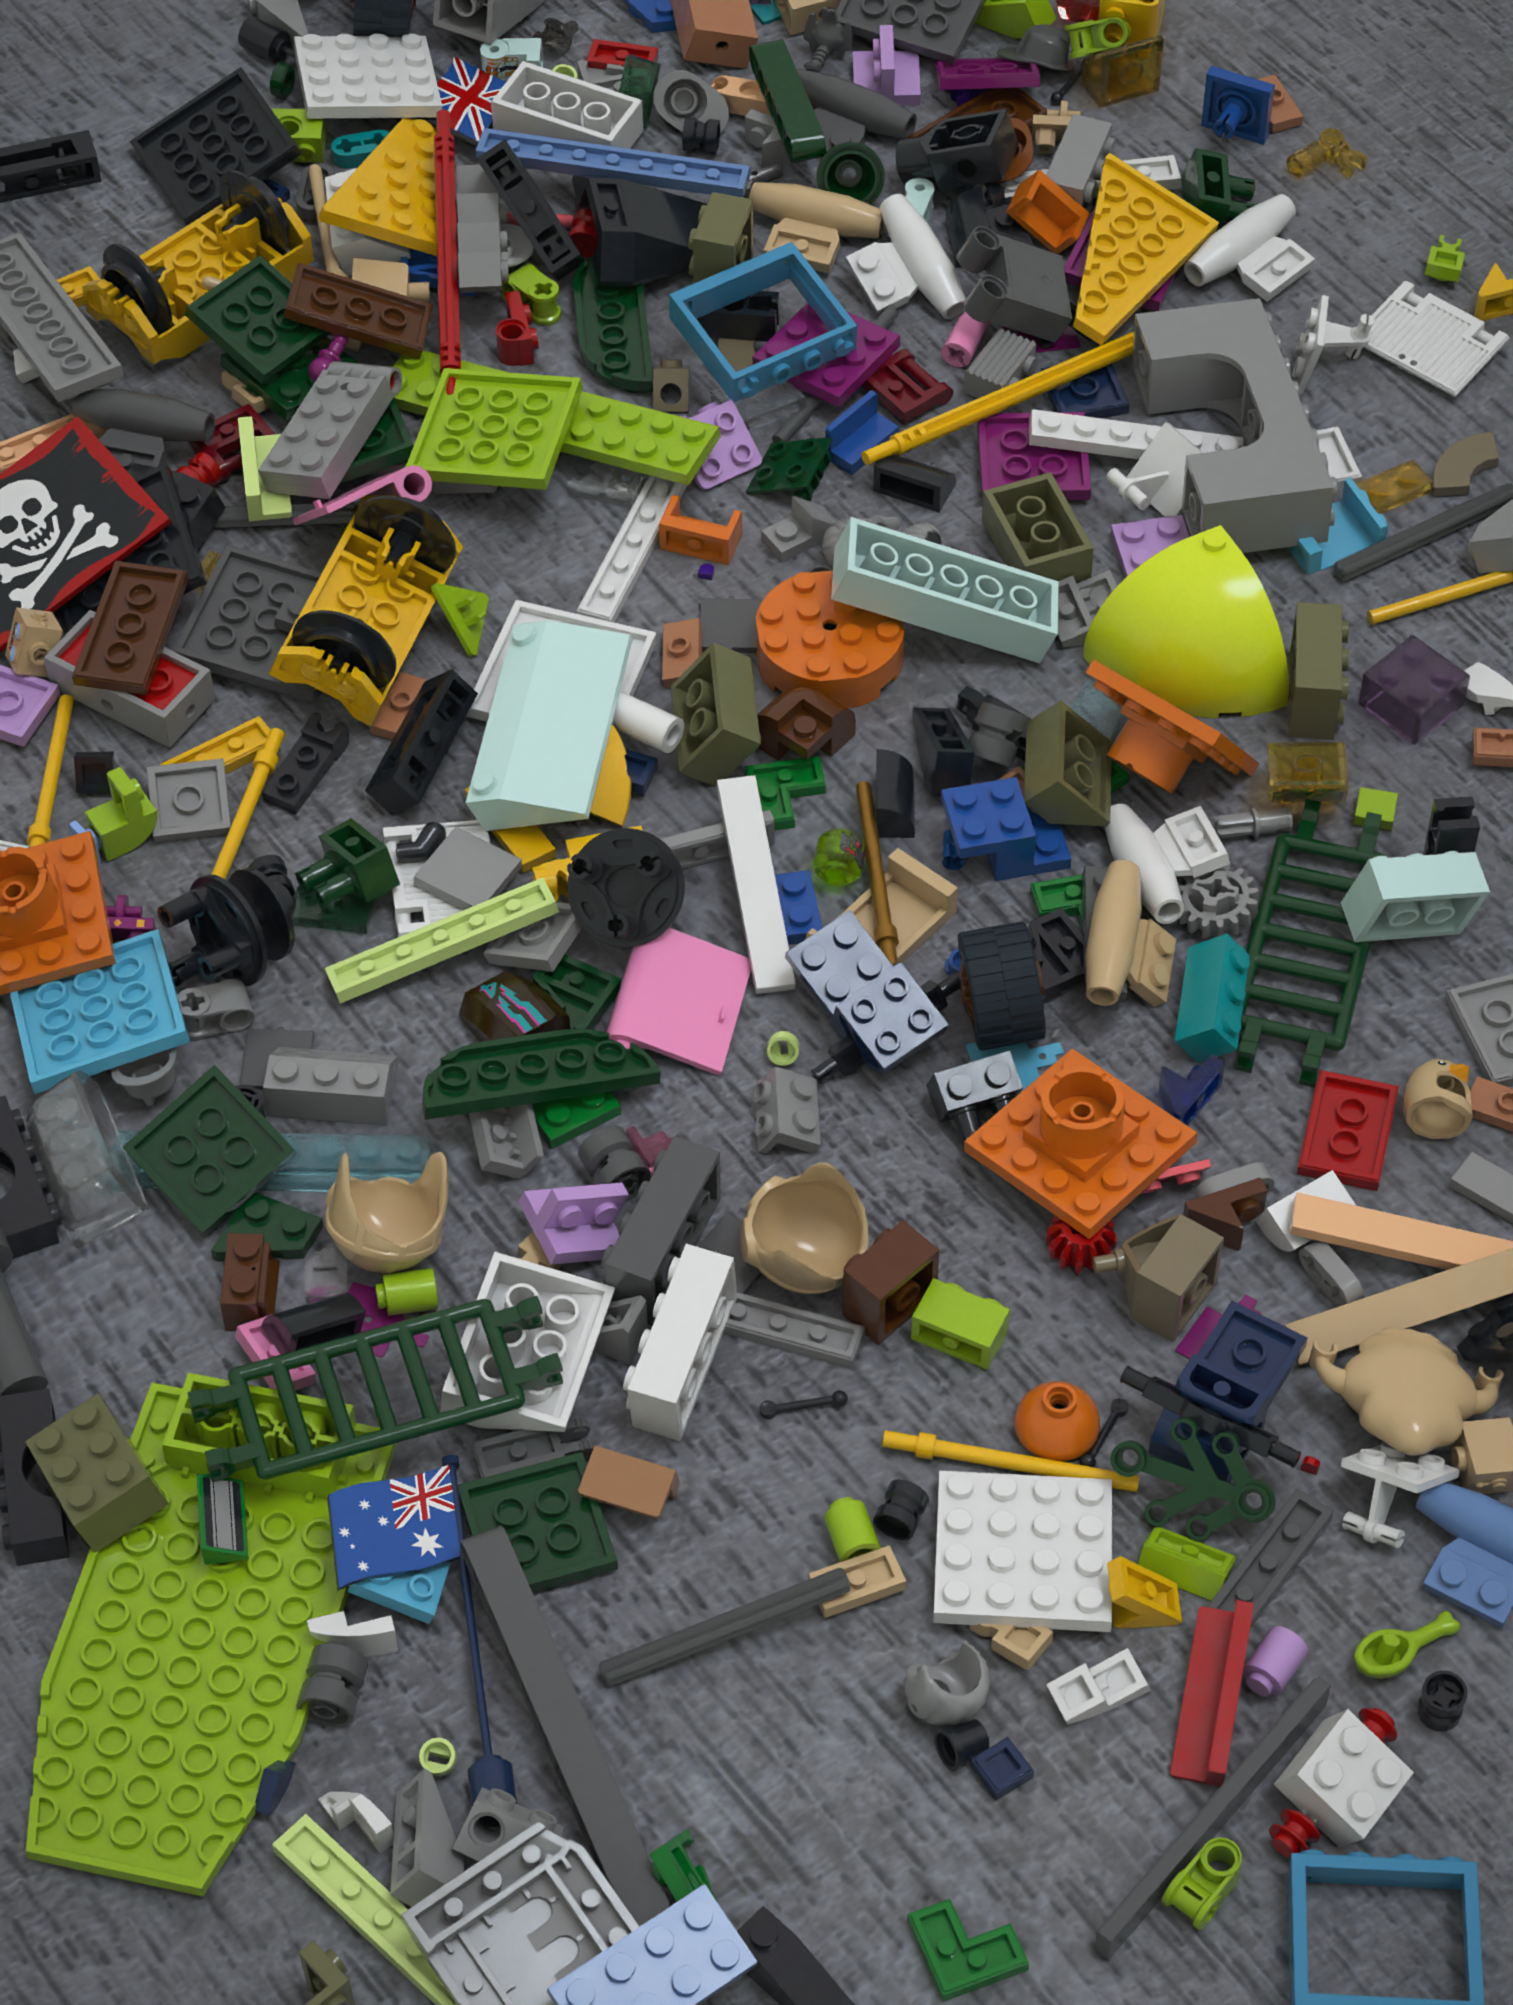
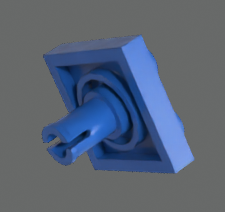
M1211 66L1206 74L1201 126L1213 129L1214 133L1220 138L1225 133L1224 139L1236 136L1264 145L1269 136L1275 85Z

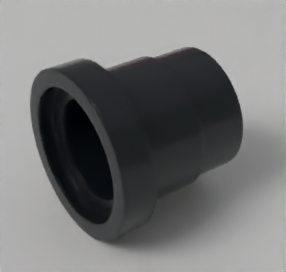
M977 1719L958 1724L954 1727L944 1725L937 1728L934 1732V1742L938 1755L944 1765L951 1771L963 1768L967 1760L989 1749L987 1732Z

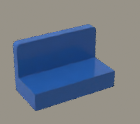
M872 390L830 423L825 430V438L832 437L833 439L828 449L831 462L851 475L865 465L861 456L863 451L889 441L891 435L899 433L898 425L877 413L878 394Z

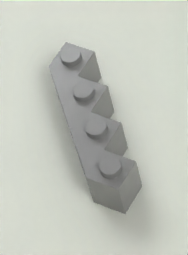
M480 164L456 165L460 292L503 291L502 282L509 281L508 260H502V252H508L507 231H501V223H507L505 202H500V194Z

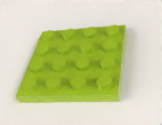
M444 368L406 467L412 465L420 466L428 472L431 481L546 490L583 389L581 378ZM449 376L456 379L454 394L451 395L446 393Z

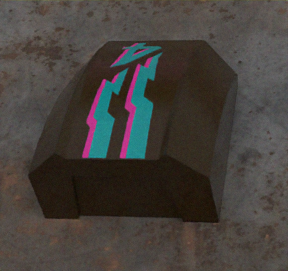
M507 971L465 992L459 1012L460 1019L479 1042L570 1029V1016L547 992L534 982Z

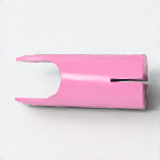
M965 311L963 315L959 316L942 347L941 353L944 360L954 367L962 368L969 365L991 322H978Z

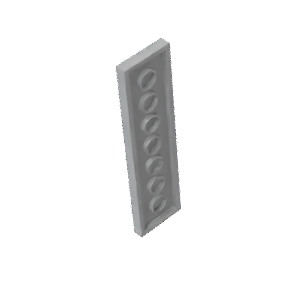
M17 233L1 239L0 324L58 402L65 399H73L83 392L98 386H106L112 381L124 377L120 362L23 235Z

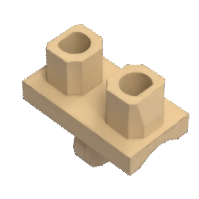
M1061 100V110L1047 109V115L1033 114L1032 140H1035L1038 154L1054 153L1055 141L1061 142L1072 115L1081 114V111H1068V101Z

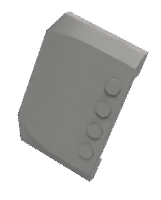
M536 1822L401 1914V1919L414 1943L456 2005H555L547 1993L548 1987L639 1927L586 1849L571 1839L567 1841L547 1830V1826Z

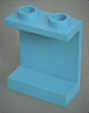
M1352 478L1345 479L1342 500L1332 503L1335 522L1334 526H1329L1328 542L1317 543L1313 537L1298 539L1299 546L1288 547L1307 575L1332 567L1336 561L1386 539L1388 524L1385 517L1381 513L1378 514L1370 504L1367 493L1363 489H1359Z

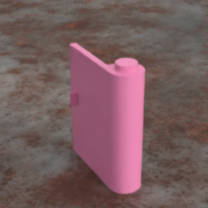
M412 465L371 480L324 504L321 503L320 499L313 502L314 509L292 520L295 526L329 514L359 498L362 500L365 495H390L406 497L421 502L429 496L432 490L431 477L420 466Z
M669 928L664 934L651 942L634 946L606 1032L610 1033L609 1040L620 1042L626 1049H629L630 1044L633 1043L642 1050L646 1048L720 1076L751 972L749 958Z

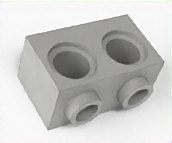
M482 1787L452 1849L479 1862L536 1822L547 1826V1830L560 1837L565 1827L557 1824V1819L541 1809L530 1811L516 1804L515 1798L503 1790L493 1788L489 1791ZM482 1816L494 1817L499 1822L501 1830L496 1832L485 1830L481 1826L479 1818Z

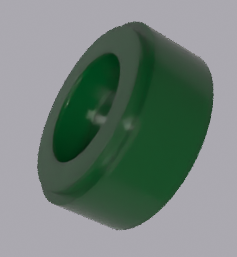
M278 63L274 67L270 78L271 95L286 98L291 94L295 83V70L293 66Z

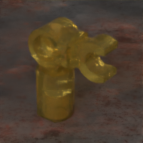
M1327 128L1321 131L1318 142L1315 140L1290 155L1287 159V168L1294 176L1300 178L1325 161H1331L1333 164H1339L1341 172L1351 178L1356 166L1362 170L1365 169L1368 158L1364 153L1352 150L1350 144L1344 140L1345 138L1341 131Z

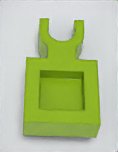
M1440 234L1437 247L1431 245L1424 275L1431 276L1439 281L1459 282L1465 257L1464 252H1459L1462 239L1457 238L1455 244H1449L1444 241L1445 235Z

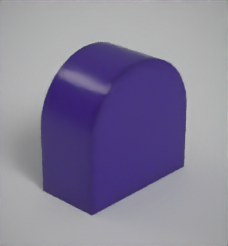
M711 564L701 565L698 571V578L712 580L714 567Z

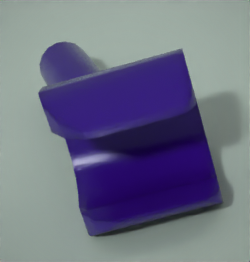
M987 89L950 90L951 100L957 101V107Z

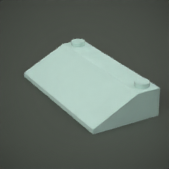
M551 620L513 625L465 802L485 831L589 818L633 641L630 634Z

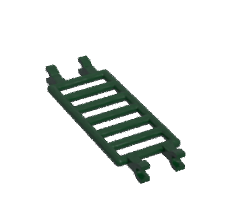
M1306 799L1297 835L1282 833L1276 839L1258 904V913L1255 916L1246 948L1247 953L1250 955V965L1247 973L1246 996L1241 1017V1030H1244V1034L1238 1050L1236 1070L1252 1072L1261 1034L1307 1044L1299 1084L1315 1087L1324 1048L1340 1051L1346 1045L1371 941L1354 942L1270 923L1273 909H1279L1348 925L1342 907L1278 894L1281 879L1347 893L1356 879L1286 864L1289 850L1363 866H1365L1369 859L1387 855L1374 852L1382 815L1367 812L1357 849L1313 839L1318 824L1321 802ZM1265 939L1349 956L1351 959L1348 971L1345 972L1263 954L1262 950ZM1257 968L1343 987L1340 1002L1253 984ZM1249 999L1333 1017L1335 1022L1332 1034L1246 1015Z
M538 1296L527 1298L516 1306L495 1311L493 1303L489 1299H480L234 1367L228 1372L230 1385L214 1390L199 1389L187 1392L194 1423L208 1420L215 1416L216 1413L237 1408L247 1440V1444L234 1448H216L205 1451L207 1467L212 1482L225 1479L236 1471L255 1467L256 1474L260 1479L268 1480L523 1407L526 1401L523 1393L524 1390L538 1386L552 1387L563 1384V1378L560 1373L563 1371V1367L558 1353L545 1356L534 1364L515 1369L503 1333L517 1329L531 1330L543 1327L540 1315L543 1312ZM479 1317L506 1393L505 1395L484 1401L480 1400L455 1326L457 1323ZM439 1329L464 1404L463 1407L441 1413L438 1411L414 1335ZM396 1340L398 1341L422 1415L420 1419L397 1425L372 1348ZM352 1352L357 1354L381 1429L356 1437L331 1358ZM313 1363L338 1438V1442L317 1448L312 1446L289 1372L291 1369ZM270 1375L273 1376L296 1454L274 1460L270 1459L247 1383L248 1381Z

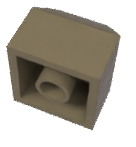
M1179 1214L1156 1223L1124 1241L1121 1248L1113 1249V1254L1092 1257L1093 1269L1095 1274L1108 1271L1124 1274L1131 1318L1174 1342L1217 1284L1224 1237Z

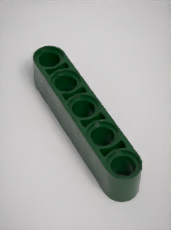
M780 39L750 45L749 59L753 74L790 162L793 164L822 158L826 153L824 134L784 40Z

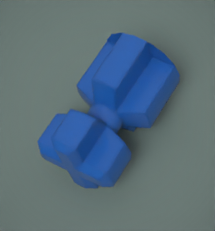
M948 829L943 833L942 864L947 869L958 870L965 865L964 858L959 859L951 830Z

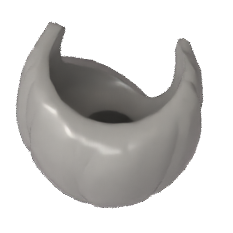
M964 1640L960 1651L937 1665L915 1663L908 1667L904 1681L907 1704L916 1717L939 1727L949 1725L952 1727L965 1723L977 1715L983 1708L989 1692L990 1674L986 1660L981 1657L980 1652L970 1645L967 1640Z

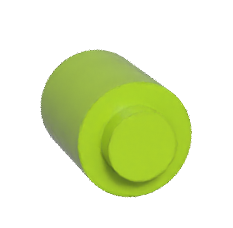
M433 1268L383 1274V1283L375 1284L378 1309L386 1308L388 1316L438 1309Z
M845 1497L834 1501L824 1515V1521L839 1562L881 1548L864 1502Z

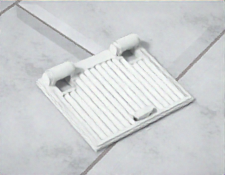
M1404 281L1371 315L1375 319V323L1370 330L1371 339L1368 345L1363 348L1397 365L1401 370L1415 375L1456 397L1490 359L1501 350L1510 337L1500 330L1495 335L1484 331L1485 322L1431 293L1422 298L1414 293V284Z
M478 820L439 823L445 828L446 837L456 826L490 843L488 831L484 830ZM426 824L383 828L384 845L388 848L400 885L391 889L398 937L463 911L414 885V875L427 860L397 862L396 843H399L400 840L415 842ZM411 912H423L424 922L411 923Z

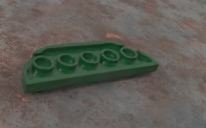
M593 256L587 261L585 259L579 264L575 272L573 285L578 345L582 360L592 373L611 385L626 389L632 393L653 391V372L643 284L632 287L599 286L592 261Z
M564 1029L482 1041L462 1046L441 1058L440 1065L432 1074L428 1073L425 1079L422 1110L424 1119L428 1120L660 1084L661 1071L654 1060L637 1045L631 1043L630 1048L626 1049L620 1042L609 1040L610 1033L597 1030Z

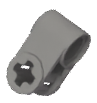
M227 979L211 985L187 988L177 994L190 1040H200L227 1032H239L248 1028L254 1022L255 1015L245 985L240 980ZM189 999H192V1009L189 1007ZM195 1019L198 1021V1029H195Z

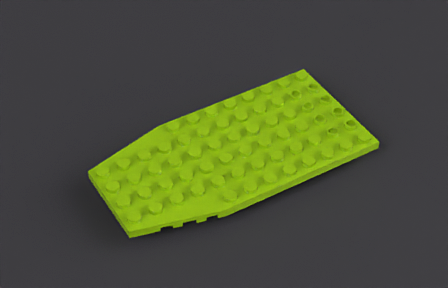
M188 1372L183 1388L151 1382L130 1440L169 1505L100 1551L94 1552L90 1547L41 1680V1707L37 1722V1751L33 1765V1794L30 1798L26 1841L28 1859L202 1897L205 1895L257 1812L255 1811V1801L264 1769L278 1760L283 1762L290 1760L301 1742L308 1721L310 1704L309 1702H304L302 1708L298 1710L296 1704L302 1683L305 1679L309 1678L307 1677L306 1670L312 1649L316 1645L324 1643L310 1635L307 1620L341 1612L344 1610L347 1601L349 1586L337 1591L327 1498L330 1494L352 1485L386 1480L397 1443L268 1480L260 1479L256 1474L255 1467L234 1472L228 1478L244 1481L249 1560L205 1565L200 1541L197 1474H209L205 1451L216 1448H234L247 1444V1440L237 1408L216 1413L215 1416L208 1420L194 1423L187 1392L199 1389L214 1390L230 1385L229 1380ZM248 1384L270 1459L274 1460L296 1454L277 1390ZM297 1394L313 1448L338 1442L326 1400ZM345 1403L355 1437L381 1430L380 1427L356 1423L353 1405Z

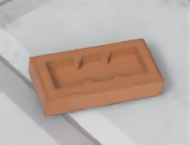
M1276 75L1259 78L1258 80L1275 85L1269 130L1275 133L1301 126L1304 116Z
M699 618L663 624L662 681L665 688H671L670 686L702 654V624Z
M400 672L370 726V733L393 740L423 683L427 680Z
M1474 727L1472 732L1473 765L1513 767V730Z
M1476 1076L1470 1090L1473 1119L1513 1132V1089Z

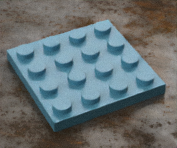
M159 929L114 943L116 964L10 993L28 1076L35 1094L190 1042Z

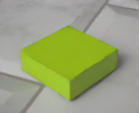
M1360 787L1354 825L1364 826L1366 814L1371 812L1382 815L1379 829L1392 831L1398 793Z

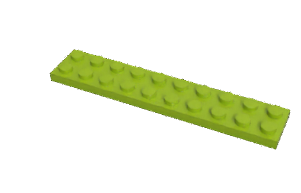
M423 350L420 360L401 354L393 367L399 368L402 374L401 390L398 395L394 396L398 409L423 416L426 415L441 377L439 354ZM461 360V369L506 372ZM582 391L560 452L689 486L721 438L719 426Z

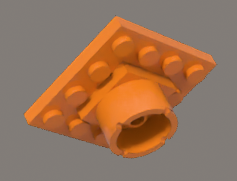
M1093 659L1085 672L1096 680L1093 687L1122 708L1120 713L1128 718L1108 751L1107 756L1142 778L1151 780L1152 784L1166 792L1173 794L1193 759L1203 764L1208 756V758L1218 763L1217 765L1235 776L1239 774L1240 770L1252 776L1260 764L1219 731Z
M91 831L28 848L12 847L7 848L5 851H0V995L116 964L95 840Z
M1072 1048L964 1141V1152L1090 1239L1197 1143V1132Z

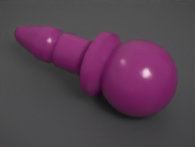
M336 334L327 350L322 349L319 351L318 358L310 363L308 369L309 377L316 382L323 369L327 370L331 362H342L339 356L348 343V337Z

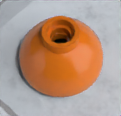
M1051 1381L1033 1387L1022 1397L1016 1409L1014 1426L1019 1441L1033 1455L1056 1461H1068L1082 1456L1092 1448L1099 1435L1100 1416L1094 1400L1085 1390L1068 1382ZM1054 1404H1062L1066 1408L1057 1409L1052 1406Z

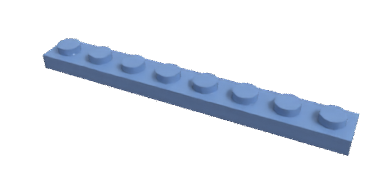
M489 128L483 129L475 150L477 161L479 156L505 139L527 169L571 175L609 176L641 185L709 195L712 192L744 198L750 179V166Z

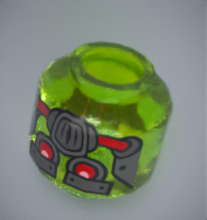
M832 829L824 832L817 841L812 863L814 872L826 884L835 887L855 882L860 877L866 854L864 841L857 834L846 829Z

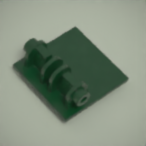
M832 437L771 443L746 493L758 494L789 491L791 496L811 501L814 489L819 486L824 476V471L831 462L828 449L833 441Z

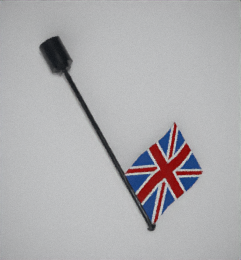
M251 16L244 21L238 34V42L241 47L274 63L285 58L287 55L295 58L294 50L290 49V37L286 31L255 16ZM454 57L449 70L437 82L442 109L450 112L451 134L455 138L475 147L476 150L483 129H490L493 125L491 101L506 82ZM436 117L416 118L427 121L432 127L437 129Z

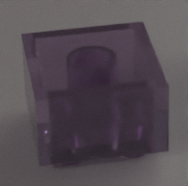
M1412 635L1363 673L1358 704L1416 745L1464 706L1470 675Z

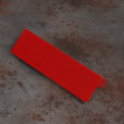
M1236 1600L1234 1612L1201 1606L1198 1609L1170 1775L1173 1778L1219 1787L1224 1783L1254 1603Z

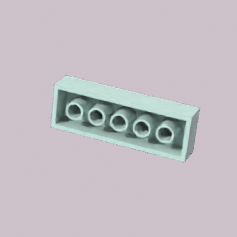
M850 517L834 547L831 600L1037 663L1042 661L1058 635L1059 581L854 517Z

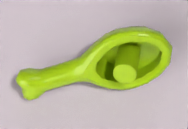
M1445 1610L1434 1621L1414 1631L1398 1629L1374 1631L1364 1637L1356 1647L1354 1661L1357 1670L1367 1677L1379 1679L1401 1674L1409 1668L1420 1648L1442 1636L1457 1634L1460 1630V1623L1453 1619L1451 1612Z

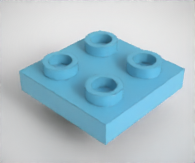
M451 1562L418 1573L367 1579L350 1585L348 1592L430 1624L435 1616Z

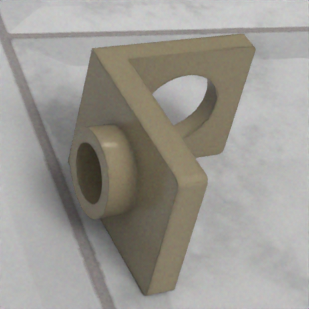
M662 359L661 365L654 366L653 410L661 412L689 411L690 365H682V359ZM668 383H674L681 389V398L675 404H668L661 398V389Z

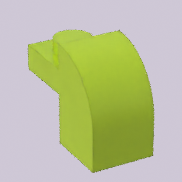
M121 767L107 772L112 800L85 811L88 828L98 837L101 843V848L98 850L107 862L140 846L152 833L158 816L156 808L145 795L138 781L135 778L129 779Z

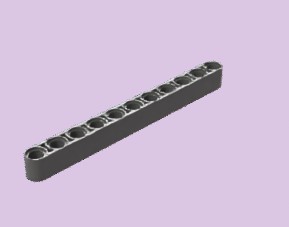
M500 1525L460 1540V1548L469 1573L594 1862L640 1927L669 1908V1901L653 1873L652 1863L507 1533L503 1526Z

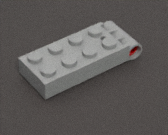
M333 361L329 364L327 370L323 369L258 470L266 491L330 499L393 397L400 392L402 387L400 369L397 367Z

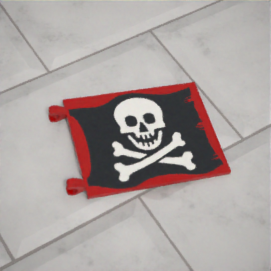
M78 416L0 474V652L7 648L16 607L53 613L114 566L115 561H122L172 523L167 515Z

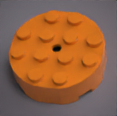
M833 570L810 573L800 572L773 588L765 596L757 610L756 648L761 678L774 693L777 691V688L785 692L791 688L801 686L820 690L847 708L860 707L880 697V689L888 684L891 679L896 681L901 672L904 656L903 622L831 600Z

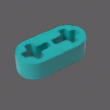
M373 130L337 137L331 143L333 163L344 169L359 167L390 132Z

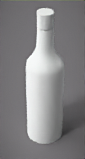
M620 691L612 722L617 731L662 752H672L683 736V719Z

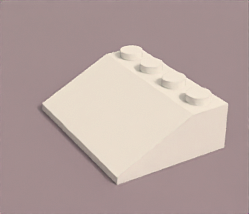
M494 1252L477 1300L489 1299L493 1303L495 1311L516 1306L527 1298L538 1296L543 1314H540L543 1327L531 1330L517 1329L503 1333L515 1369L534 1364L545 1356L558 1353L563 1367V1371L560 1372L563 1384L552 1387L538 1386L524 1390L523 1393L526 1401L523 1407L466 1424L485 1429L565 1432L611 1304L615 1287ZM480 1317L469 1320L461 1339V1344L480 1400L484 1401L505 1395L506 1393ZM450 1368L442 1389L440 1413L464 1406L452 1368Z

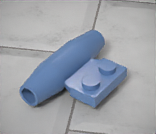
M1447 1482L1422 1491L1415 1509L1457 1538L1445 1547L1443 1546L1423 1582V1589L1503 1629L1513 1610V1508L1480 1492Z

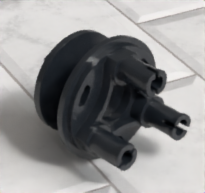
M620 828L604 832L590 840L578 854H575L570 859L572 863H568L567 892L571 910L580 926L592 937L603 943L618 947H634L646 944L664 934L679 915L685 895L683 870L672 849L653 834L632 828Z
M244 867L232 873L228 881L217 875H204L193 882L189 892L158 907V917L166 928L173 927L188 919L196 941V945L191 949V953L173 962H168L172 976H177L173 979L175 987L200 974L209 981L216 979L219 975L225 979H237L242 981L245 986H251L259 982L265 975L268 959L273 961L280 960L288 956L294 947L295 931L292 915L296 904L288 889L276 880L271 881L262 872L251 867Z

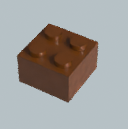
M904 1220L893 1229L882 1231L868 1250L862 1255L860 1253L855 1254L844 1267L843 1316L851 1323L865 1326V1335L879 1346L913 1316L932 1279L938 1280L939 1249Z

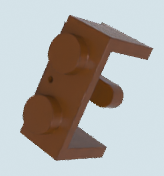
M228 1233L220 1300L225 1331H236L239 1325L275 1313L280 1261L272 1257L270 1243H265L264 1234Z

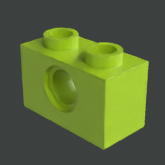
M271 108L302 152V155L291 162L324 163L327 140L326 120L307 119L305 109Z

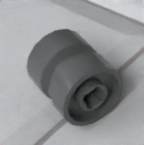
M982 702L975 721L979 726V730L972 732L969 743L975 752L974 756L1012 768L1018 750L1014 741L1022 737L1028 717L993 704Z
M618 1125L598 1129L591 1133L579 1147L578 1156L590 1176L594 1177L595 1184L622 1182L629 1194L626 1201L637 1196L643 1181H650L651 1179L649 1168L640 1154L635 1152V1147L624 1129Z
M321 1643L316 1645L312 1649L306 1670L307 1677L309 1678L305 1679L302 1683L297 1700V1710L302 1708L304 1702H309L310 1712L308 1720L331 1727L349 1725L353 1720L359 1700L356 1691L361 1689L368 1668L367 1658L354 1648L342 1644Z

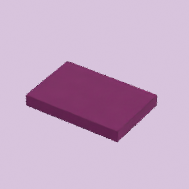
M1005 58L957 59L954 65L941 60L935 61V74L940 90L1040 87V73L1037 65L1034 63L1013 61Z

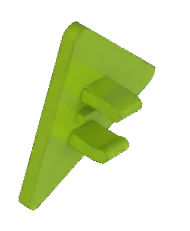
M440 583L433 584L431 590L469 657L477 655L489 602L487 594Z

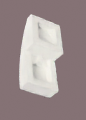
M1128 1648L1090 1669L1084 1663L1046 1684L1067 1724L1097 1716L1151 1691Z

